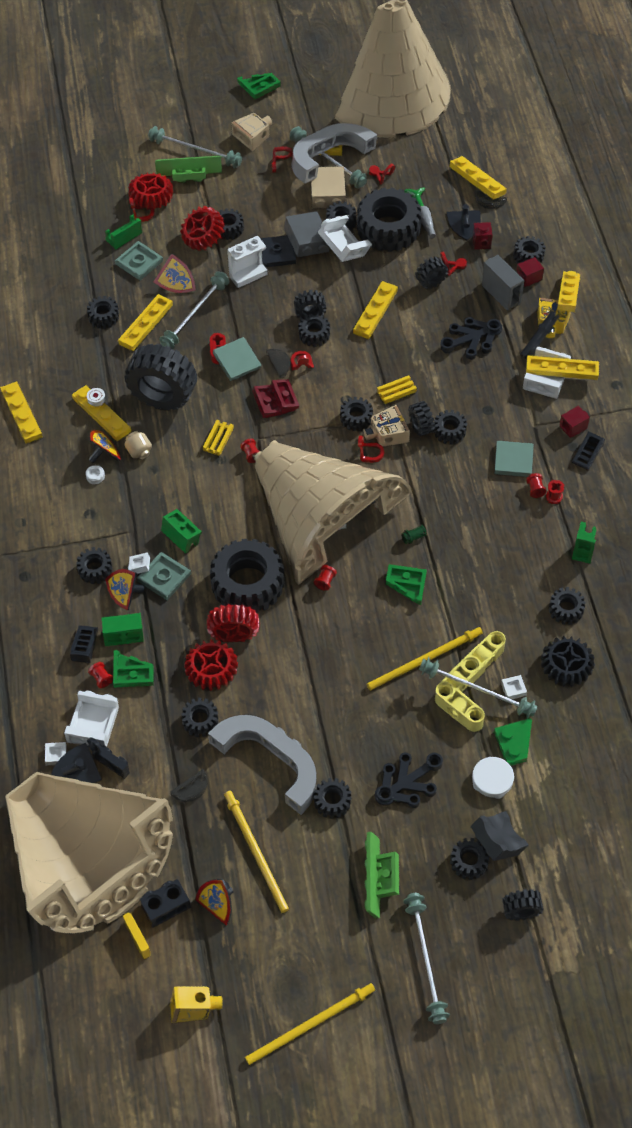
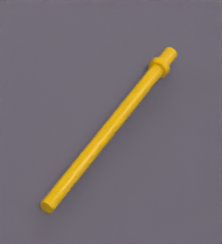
M478 627L472 631L468 630L464 632V635L367 683L368 689L371 691L420 666L423 659L427 660L430 657V660L466 642L474 641L475 637L483 634L482 629Z
M227 791L224 794L228 802L227 807L229 810H232L281 913H285L289 908L239 808L240 803L235 799L232 791Z
M370 983L362 989L357 988L355 993L245 1057L248 1065H251L357 1001H364L366 996L375 991L373 984Z

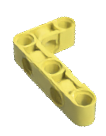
M499 631L490 633L449 674L474 683L485 672V669L504 652L505 635ZM445 677L436 687V704L472 732L481 730L484 723V711L462 693L469 686ZM471 718H478L479 720L474 721Z

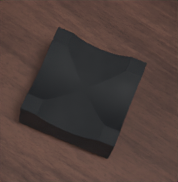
M506 811L490 817L480 816L470 826L476 838L480 840L493 861L518 856L529 846L526 840L514 831Z

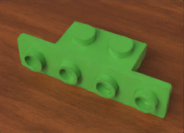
M221 156L155 160L156 174L173 176V181L179 183L186 182V180L202 181L206 179V173L222 172Z
M367 832V840H365L367 859L365 860V868L367 870L365 909L374 918H380V898L399 895V854L396 852L380 854V839L374 833Z

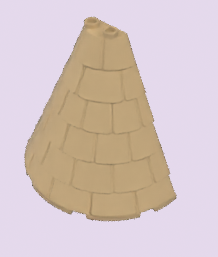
M388 1L376 9L362 44L363 46L355 62L356 66L335 115V119L340 123H350L366 127L376 133L377 137L393 138L396 134L400 133L411 135L434 124L439 119V115L446 111L451 92L447 75L442 69L418 20L414 16L408 1Z
M276 440L272 441L267 448L258 452L254 457L260 483L263 485L268 505L271 508L275 525H277L289 564L292 567L294 578L298 585L327 562L323 542L377 499L379 511L385 515L412 493L409 483L398 475L321 456L317 453L278 443Z
M39 772L34 773L5 797L10 817L11 832L14 838L15 852L18 856L22 889L26 899V910L42 926L46 925L53 931L61 933L86 932L93 930L94 925L104 921L108 924L122 916L148 891L147 884L153 876H159L168 857L173 833L169 831L170 822L173 821L169 803L165 798L147 797L141 793L105 788L100 784L82 782L76 779Z

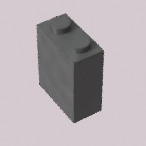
M317 211L286 216L284 231L297 257L329 252L330 247L318 233L322 220Z
M499 255L487 259L484 262L482 286L509 311L521 304L524 279Z

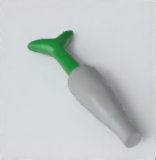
M421 187L418 190L405 189V193H410L418 201L421 207V224L431 239L435 238L436 234L430 210L423 205L420 197L425 188Z

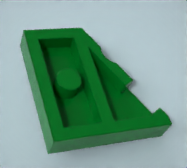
M531 718L494 728V734L503 757L510 766L527 762L532 726Z

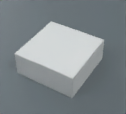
M148 553L131 556L129 558L128 570L134 571L137 574L149 571L150 556Z
M521 675L502 679L501 685L507 698L516 699L527 695Z
M66 742L45 743L46 765H56L59 759L67 753Z

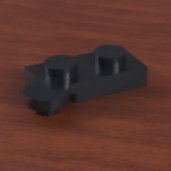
M89 737L87 740L89 745L87 747L93 751V758L125 779L130 774L128 762L123 757H117L112 754L108 747L102 746L93 737Z

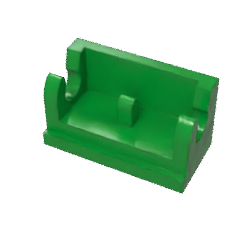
M131 215L129 223L110 233L109 229L106 230L105 240L115 249L121 247L142 234L141 220L139 218L134 219V215Z
M178 509L163 516L161 531L185 554L190 551L192 543L195 546L198 545L202 531Z
M581 521L572 559L591 564L596 542V527L592 528L591 533H587L585 531L586 522Z
M141 613L102 617L105 646L144 642Z

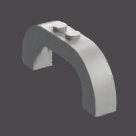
M350 123L334 124L301 139L294 146L292 157L293 173L302 182L307 183L317 178L319 164L311 158L338 145L352 146L365 154L376 148L377 134L366 127Z
M239 715L223 720L208 733L209 743L223 754L234 744L242 740H254L262 744L289 765L298 776L295 784L285 793V803L300 815L310 806L316 789V768L310 755L302 748L301 744L295 739H290L280 727L276 728L268 721L256 716Z

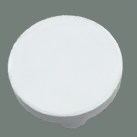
M484 758L474 767L472 775L473 787L485 796L500 799L511 789L514 781V772L511 766L501 758Z

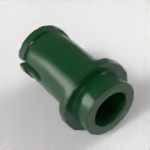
M423 525L409 531L404 530L401 534L405 544H412L414 540L427 536Z

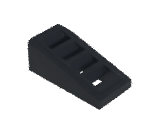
M588 431L572 463L589 471L602 449L605 439ZM588 442H591V443L597 445V447H594V446L588 444ZM585 447L593 450L594 452L592 453L586 450ZM582 452L585 453V454H587V455H590L591 458H588V457L582 455ZM581 458L583 460L588 461V464L578 461V459Z
M78 626L70 651L71 661L91 663L98 627ZM82 631H83V632H91L92 635H91V634H82ZM81 637L90 638V640H83Z

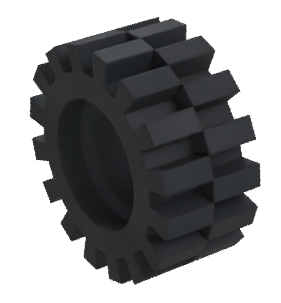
M338 201V204L335 202L333 206L330 205L327 208L326 219L347 215L349 219L345 226L351 231L357 221V211L354 206L352 207L351 203L347 205L345 201L344 204Z
M225 208L224 212L219 210L224 224L233 223V225H225L223 228L224 233L220 234L221 239L226 237V240H229V237H231L233 240L235 236L238 238L244 230L242 214L238 210L234 212L232 208L230 211H228V208Z
M524 236L521 237V240L518 239L515 243L514 260L519 264L536 257L539 262H542L546 248L544 242H540L541 239L539 238L535 240L534 236L532 238L526 236V239ZM524 250H532L535 253H528Z
M434 256L433 258L430 257L428 261L427 259L424 260L425 263H421V267H417V272H415L416 279L425 289H432L433 286L437 287V284H441V281L446 279L445 276H448V267L439 257Z
M305 290L303 294L299 293L294 300L295 313L300 319H304L306 315L309 317V314L324 316V313H326L325 297L321 292L318 293L317 290L314 292L312 290L306 292Z
M98 296L97 300L93 298L92 302L88 303L87 314L92 326L95 327L97 325L99 329L103 326V329H106V326L110 328L112 324L115 325L116 321L119 320L118 304L111 297L107 299L106 296H103L101 299ZM102 310L109 311L106 314H97L99 311Z
M309 314V317L306 315L304 319L300 320L299 339L300 341L302 340L303 344L307 343V346L313 344V347H316V344L322 346V342L325 344L329 340L330 322H328L327 318L324 319L323 315L319 317V314H315V316ZM311 328L320 329L319 332H310L308 330Z
M354 397V400L348 398V402L346 400L343 402L340 409V421L344 427L347 426L348 430L353 428V431L359 428V431H362V427L367 429L368 425H371L373 407L371 403L368 404L367 399L363 401L362 397L357 400V397ZM354 411H359L363 413V415L360 417L351 416L350 413Z
M420 401L408 406V415L415 433L418 436H423L434 432V418L428 404L425 401Z
M445 410L444 414L440 412L439 416L435 417L434 433L435 437H438V441L444 440V444H447L448 441L452 445L453 441L457 444L459 440H463L467 429L466 418L464 419L463 414L460 415L459 411L454 413V410L448 413V410ZM447 424L455 425L457 428L454 430L445 429L443 426Z
M91 547L92 551L85 549L86 553L81 552V557L78 556L77 558L78 574L86 583L90 580L91 584H94V581L100 584L101 579L105 582L106 576L108 577L110 572L112 573V563L107 551H102L101 548H98L96 551L95 547ZM92 562H100L102 564L100 568L95 570L87 568Z
M566 587L565 591L563 588H559V592L556 590L554 595L552 594L549 613L553 619L556 617V622L559 623L561 620L563 625L568 622V625H572L573 621L577 623L578 619L581 620L586 602L584 601V596H581L580 591L575 593L576 589L572 588V591H569V587ZM570 602L575 608L573 610H564L560 607V603Z
M198 698L197 702H195V699H192V704L187 702L186 707L182 709L181 717L186 732L189 731L191 736L195 733V737H199V734H202V737H206L205 733H209L218 724L217 707L214 706L212 701L209 703L206 698L204 702L201 698ZM198 712L206 713L208 716L207 720L201 723L194 722L192 717Z
M328 778V782L322 780L321 785L318 784L314 791L315 808L318 809L319 814L323 813L325 818H327V815H330V819H334V815L340 818L341 813L345 815L347 810L350 809L351 790L349 791L348 784L345 786L343 780L339 783L338 778H335V781ZM334 792L339 794L341 799L337 804H329L324 799L326 794Z
M464 838L463 842L459 840L457 846L454 845L450 864L452 865V870H456L457 876L462 874L463 879L469 876V880H473V876L477 879L480 878V874L483 875L485 873L490 856L487 854L484 846L481 845L480 840L474 842V838H470V841ZM467 852L474 853L478 858V862L474 865L465 864L462 861L463 854Z
M523 889L521 892L517 890L516 893L511 892L509 895H505V898H502L505 917L510 920L532 919L533 916L537 917L544 911L541 893L537 890L530 889L527 891V889Z

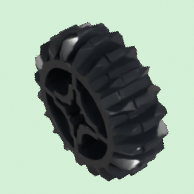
M563 636L561 640L556 637L554 642L549 641L548 645L544 647L543 654H541V668H544V674H549V680L555 679V685L562 682L564 687L566 683H569L572 688L574 682L580 685L582 681L586 682L588 676L592 675L595 657L592 654L591 648H587V643H580V638L575 641L572 636L569 639Z

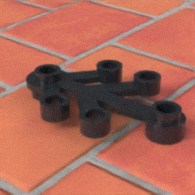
M467 317L464 322L465 327L459 326L457 323H452L449 326V333L451 335H457L458 333L466 335L454 340L450 337H445L441 340L440 348L444 353H451L454 347L472 341L470 347L466 350V358L473 360L476 358V349L482 336L487 335V338L482 343L481 351L486 354L492 351V341L495 335H499L502 332V324L497 319H491L486 323L475 320L472 317ZM474 326H475V327L482 328V329H480V330H475V329H472V328H474Z
M407 752L402 753L399 757L400 770L398 782L392 786L391 777L395 774V766L391 763L385 764L383 766V784L375 791L376 802L387 806L395 801L408 803L411 808L418 807L420 805L419 795L398 793L402 789L424 792L426 796L433 797L437 791L434 783L424 784L414 781L431 770H439L443 763L442 756L435 752L430 753L424 765L407 775L412 757ZM406 757L409 760L405 762L402 760V758ZM431 762H436L438 765H431ZM391 768L393 771L387 772L386 769ZM427 788H433L434 791L429 792L427 791ZM383 794H386V795H388L389 797H388V798H382L381 796H382ZM411 799H416L417 802H416V803H412L410 800H411Z

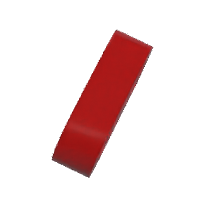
M214 333L210 337L211 361L215 364H219V362L215 358L213 350L226 345V338L221 333Z

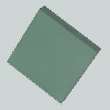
M138 241L115 260V264L141 281L163 262V257Z
M244 337L213 350L215 358L230 381L261 368V363Z
M497 441L494 474L524 477L531 475L534 444Z
M160 552L150 563L149 571L141 573L137 577V581L168 601L191 575V570Z

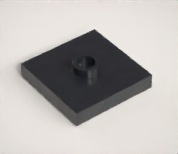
M287 235L260 238L266 246V249L262 251V264L265 267L296 264L295 251Z

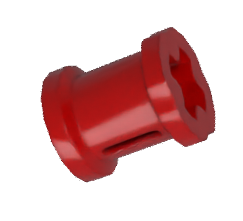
M247 439L241 443L240 448L245 452L247 462L255 463L253 455L260 451L257 449L254 439Z
M534 473L526 478V482L530 485L531 489L530 496L533 498H540L547 493L546 488L542 484L543 477L541 474Z
M552 480L548 483L546 500L549 503L558 504L562 501V493L564 492L563 482Z
M322 565L318 578L314 580V585L321 590L327 591L330 589V583L332 578L336 576L337 571L329 565Z
M103 662L93 664L88 671L89 675L93 676L97 681L98 688H105L113 681V676L107 673Z

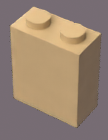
M318 167L317 178L311 180L312 208H329L335 202L338 204V201L344 204V167Z

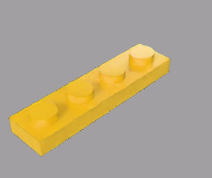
M463 156L450 161V168L493 200L506 194L507 189Z
M563 271L557 310L575 312L580 280L579 273Z
M384 281L381 282L355 325L353 334L370 339L396 295L398 286Z
M158 294L118 339L119 345L134 351L173 306V301Z
M527 355L526 373L598 380L599 362Z
M18 382L0 387L25 443L43 438L42 432Z
M87 385L72 394L73 400L116 441H119L131 432V428L107 404L103 403L100 406H92L88 403L87 393L91 389Z

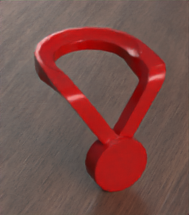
M275 147L273 149L272 173H276V159H287L293 155L291 148ZM287 151L289 154L276 156L275 152Z
M390 164L385 171H381L375 165L369 168V174L377 176L380 185L383 184L385 175H392L395 171L394 164Z
M129 198L135 219L139 218L141 222L153 218L155 214L153 208H150L151 213L148 216L137 217L135 209L141 208L140 206H134L133 198Z
M440 252L442 261L449 269V272H447L448 276L457 268L464 269L467 267L466 259L459 258L456 262L448 261L445 253ZM449 265H454V267L450 270Z
M297 351L292 355V370H297L302 365L314 368L312 357L308 352ZM301 355L297 358L298 364L296 365L294 359L296 356Z
M358 437V447H360V459L362 462H378L384 457L382 445L378 443H364V437ZM363 446L377 447L381 452L377 457H366L363 455Z

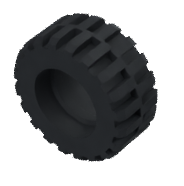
M391 187L390 189L381 188L378 191L377 189L372 191L371 194L368 193L359 202L357 207L358 235L362 241L369 240L372 244L371 248H378L379 251L387 250V252H392V250L399 251L402 250V247L410 246L419 236L421 207L410 193H405L401 189L395 190V188ZM382 217H395L399 221L387 223L378 219Z
M147 344L146 346L139 347L134 352L125 370L124 379L128 390L131 391L133 396L138 397L139 401L145 402L150 407L154 406L155 409L169 411L186 405L197 383V373L192 362H189L188 358L185 355H181L178 350H173L169 346L164 347L162 344Z
M241 539L242 541L239 542L237 540L232 541L231 545H224L221 548V552L218 551L211 561L210 579L212 592L215 594L216 600L221 602L223 606L228 604L240 606L243 604L244 607H251L256 613H259L260 609L264 611L269 608V604L274 605L277 602V597L279 598L282 594V588H284L282 559L273 547L269 548V544L263 541L262 543H259L256 539H252V541H247V539ZM243 568H254L264 574L260 581L250 585L238 584L230 579L233 573Z

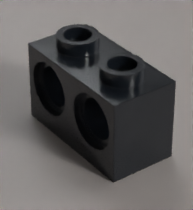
M178 879L165 882L161 888L155 891H148L139 899L141 908L152 928L191 908L190 900ZM172 894L179 895L176 899H169V896ZM153 904L160 905L155 910L150 909V906Z

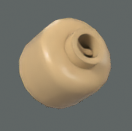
M138 431L129 434L124 444L131 457L135 459L146 458L152 448L147 436L143 432Z

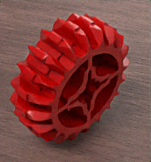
M147 172L145 175L140 174V177L135 176V179L131 180L128 187L129 197L133 198L135 206H140L141 209H161L162 206L170 203L173 196V186L170 179H167L166 176H161L160 173L155 174L153 172L149 174Z
M204 206L203 208L198 207L197 210L193 209V212L188 214L187 219H183L185 223L181 224L182 229L180 230L181 238L185 244L193 250L201 251L202 249L207 250L208 247L212 248L214 243L218 244L217 240L222 238L220 234L224 233L223 228L225 225L223 217L217 210Z
M236 604L220 605V608L216 607L209 612L206 620L207 630L211 637L216 638V640H223V642H245L246 639L251 640L252 637L257 635L260 628L256 611L251 609V607H244L243 604L240 606Z
M212 639L210 643H206L203 640L201 646L196 643L195 649L190 648L189 654H186V661L184 663L185 673L189 681L194 682L196 687L201 685L202 690L206 687H209L210 691H212L213 687L220 690V685L227 687V681L232 682L233 676L237 674V655L234 654L232 648H228L227 643L221 645L220 640L217 643H214ZM222 659L227 662L225 668L221 664ZM198 662L201 664L200 672L196 669Z

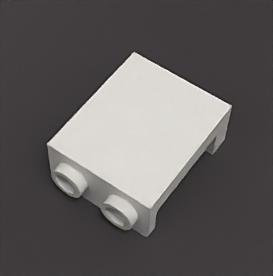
M347 215L324 220L318 231L319 235L342 262L363 257L372 245L369 240L359 242L345 226L349 219Z
M258 236L228 248L229 277L237 288L268 275L267 269L262 264V251L266 249V246Z
M537 347L535 351V356L571 359L569 355L546 348ZM526 373L523 389L557 399L565 377Z
M78 691V703L71 724L66 726L64 732L66 741L79 745L87 743L88 746L87 740L89 737H93L102 746L107 747L119 709L117 698L108 694L98 695L92 691Z

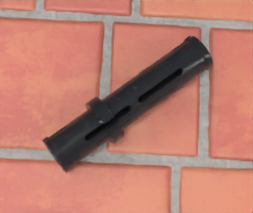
M550 311L543 323L538 325V330L520 353L524 359L527 360V355L532 356L546 335L551 333V328L560 318L558 315L555 316V312Z

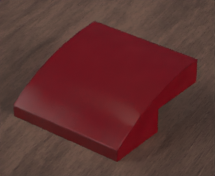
M289 379L272 380L270 385L253 387L252 392L263 418L286 414L299 408V403Z

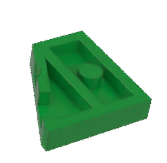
M272 73L252 75V78L242 79V76L237 78V83L254 99L281 87V81Z
M389 564L386 585L421 605L427 570Z
M114 650L113 685L114 687L154 686V666L151 663L140 661L133 656L127 657L120 654V651Z

